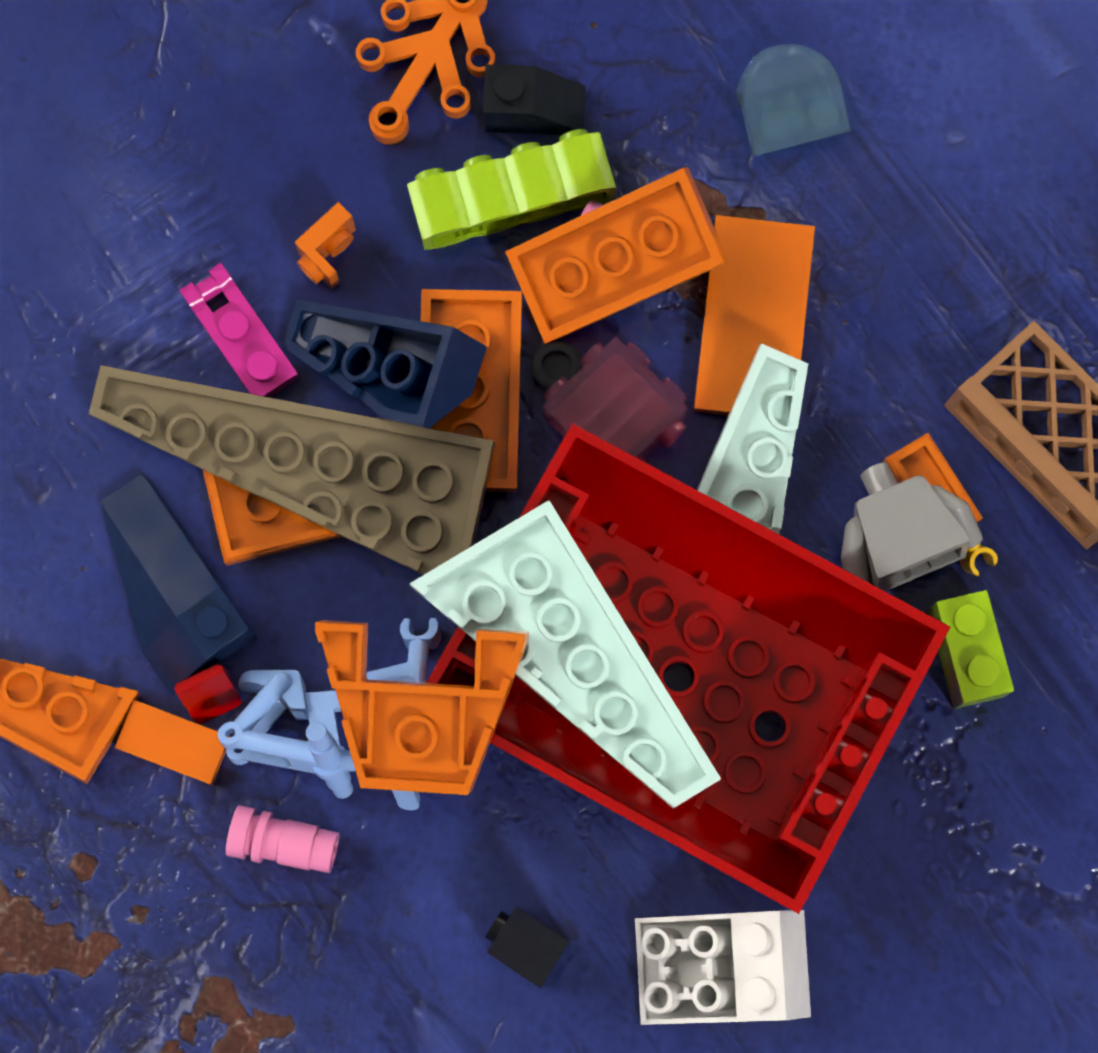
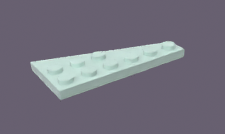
M549 500L409 583L416 592L475 642L476 631L479 629L529 632V641L516 676L673 809L721 780Z

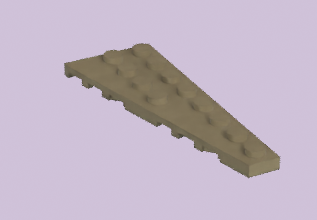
M100 365L89 410V415L99 421L422 575L474 545L496 446L493 440L430 428L425 429L363 415Z

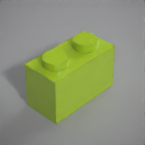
M987 590L938 601L927 610L928 615L951 627L938 652L953 709L1003 698L1014 692Z

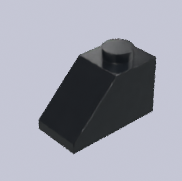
M486 64L483 108L486 133L563 135L572 130L584 129V85L536 66Z
M515 907L510 916L501 911L485 936L486 939L493 943L487 953L539 988L542 987L570 942L517 907Z

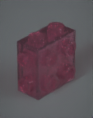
M616 336L606 346L601 342L595 344L580 360L579 364L583 368L570 380L565 376L561 377L543 396L547 401L543 405V418L563 438L573 423L647 464H650V461L646 458L649 453L659 444L666 449L687 428L682 423L686 419L688 407L683 403L687 400L683 391L667 377L661 381L648 368L651 362L645 353L632 342L625 346Z

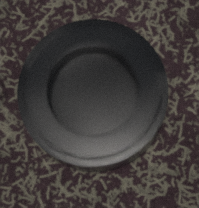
M552 341L544 344L536 351L532 360L533 378L537 385L546 392L562 394L570 391L578 384L582 374V361L578 351L570 344L562 341Z

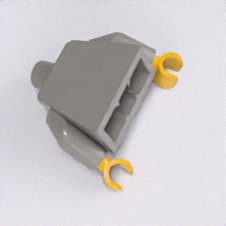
M886 462L873 465L860 475L869 496L855 503L854 517L845 525L841 550V562L844 570L883 591H887L956 561L960 562L961 568L965 572L979 576V571L974 563L976 556L982 553L987 565L994 567L997 564L998 557L995 551L980 544L983 536L966 501L939 485H930L923 476H915L897 483Z

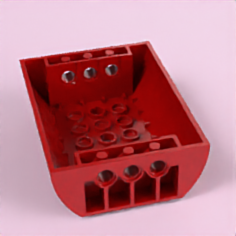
M572 423L520 517L548 500L551 502L721 780L673 809L516 675L490 743L799 914L951 627ZM459 627L455 630L426 683L474 686L476 642ZM682 663L690 668L693 674V683L687 690L678 692L667 687L663 674L669 665ZM774 713L781 718L784 724V732L779 740L768 742L757 735L755 721L759 715Z

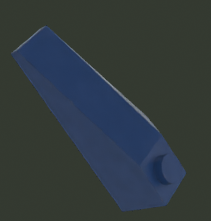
M299 299L296 301L282 347L317 372L335 382L345 392L370 407L380 417L388 421L425 429L432 427L472 395L487 348L484 344L454 327Z

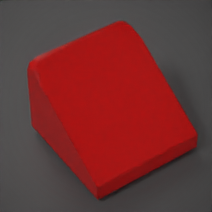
M219 664L175 684L176 686L174 687L177 696L197 724H203L242 704V698L229 671Z

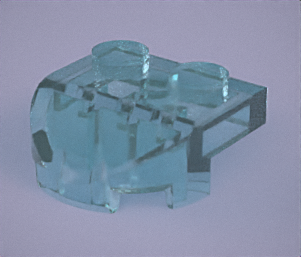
M780 44L768 47L752 58V61L748 64L741 79L738 81L737 105L742 109L751 152L754 156L851 131L837 72L823 55L813 49L795 44Z

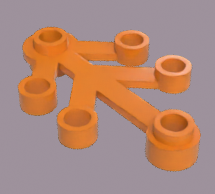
M386 0L381 7L383 24L387 29L394 32L406 29L410 22L437 16H440L431 31L384 43L376 38H365L358 43L356 47L357 62L363 70L368 72L378 71L387 63L415 57L389 101H382L376 104L369 114L370 130L377 141L382 144L393 145L401 142L407 136L409 120L406 112L434 66H436L442 88L440 99L443 112L448 117L455 119L462 118L469 112L471 108L470 94L465 87L461 86L450 40L460 25L468 47L466 53L467 70L477 78H484L486 66L477 67L472 63V59L477 55H485L490 60L489 65H496L495 53L490 46L486 45L479 20L487 8L488 0H470L466 3H459L456 0H415L408 3L405 0ZM393 9H401L405 12V15L400 20H391L387 17L388 13ZM368 49H375L380 52L376 60L367 61L362 58L363 53ZM459 95L464 98L465 102L458 108H452L447 104V100L451 96ZM385 113H393L397 116V120L392 125H383L379 122V119Z

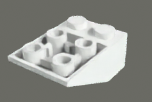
M792 910L635 918L641 1025L783 1021L811 1017L804 910H801L799 914Z

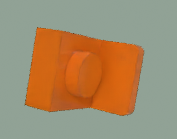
M339 202L294 242L301 257L296 262L299 268L315 284L323 280L331 289H334L340 281L336 270L325 258L329 254L332 257L341 254L353 241L354 236L352 233L356 230L352 215Z

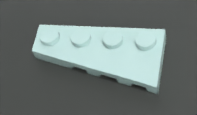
M761 343L757 348L697 490L779 534L782 528L785 510L784 502L788 478L791 473L792 453L796 430L799 424L808 363Z

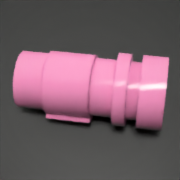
M238 805L228 832L226 855L242 860L249 855L251 856V862L261 863L263 859H267L284 866L306 871L311 869L330 874L335 861L340 834L339 832L321 829L313 824L290 819L281 820L273 818V812L263 810L261 815H259L256 808Z

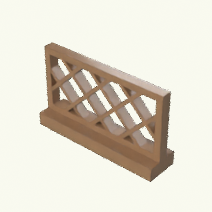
M1033 320L975 375L967 379L944 404V407L1088 550L1098 541V501L1095 499V483H1098V473H1094L1093 449H1098V439H1093L1092 415L1098 416V384ZM1029 339L1045 354V368L1021 366L1020 347ZM1010 357L1011 366L1002 365ZM990 375L1011 376L1012 399L995 398L981 383ZM1021 377L1046 379V402L1022 400ZM1056 380H1071L1080 389L1081 404L1058 403L1056 399ZM1022 411L1047 412L1048 436L1032 435L1023 426ZM1057 413L1081 414L1082 438L1058 436ZM1058 447L1083 448L1084 472L1067 471L1059 463Z

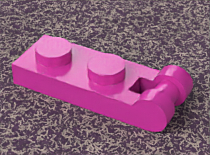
M219 263L208 270L210 273L209 277L195 286L190 282L179 291L248 392L253 395L271 398L300 377L227 270ZM222 292L229 302L215 312H212L206 302Z

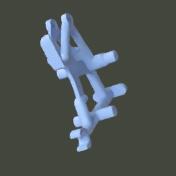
M404 618L400 624V633L406 648L409 649L408 661L367 672V679L426 683L429 649H435L439 645L442 635L436 618H430L428 631L420 636L414 635L410 618ZM250 670L244 672L238 683L240 690L256 693L257 695L233 722L224 723L219 728L217 735L221 745L226 748L230 761L236 765H243L250 761L313 773L325 780L328 788L333 791L337 798L344 799L349 797L353 792L350 772H354L355 767L350 750H345L340 743L335 712H341L336 691L306 692L304 681L297 670ZM287 708L296 720H309L310 723L306 729L308 741L267 734L266 732ZM235 733L233 737L228 738L230 734ZM239 749H243L241 753H236ZM392 790L400 808L405 810H416L419 808V792Z

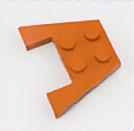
M328 620L315 622L318 643L322 642L329 667L326 670L331 688L336 691L344 718L341 722L360 788L469 795L475 785L529 641V632L479 629L476 631L474 686L369 680L367 679L368 623Z

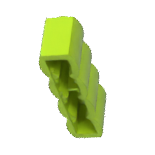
M586 129L569 131L561 135L559 142L553 145L540 146L538 142L521 144L513 148L511 155L505 158L492 159L490 155L476 156L465 161L463 168L456 171L444 172L442 168L428 169L417 174L415 181L407 184L424 250L454 245L472 237L486 236L508 230L520 224L534 223L556 217L568 211L582 210L590 200L603 204L616 199V185L600 132L588 133Z

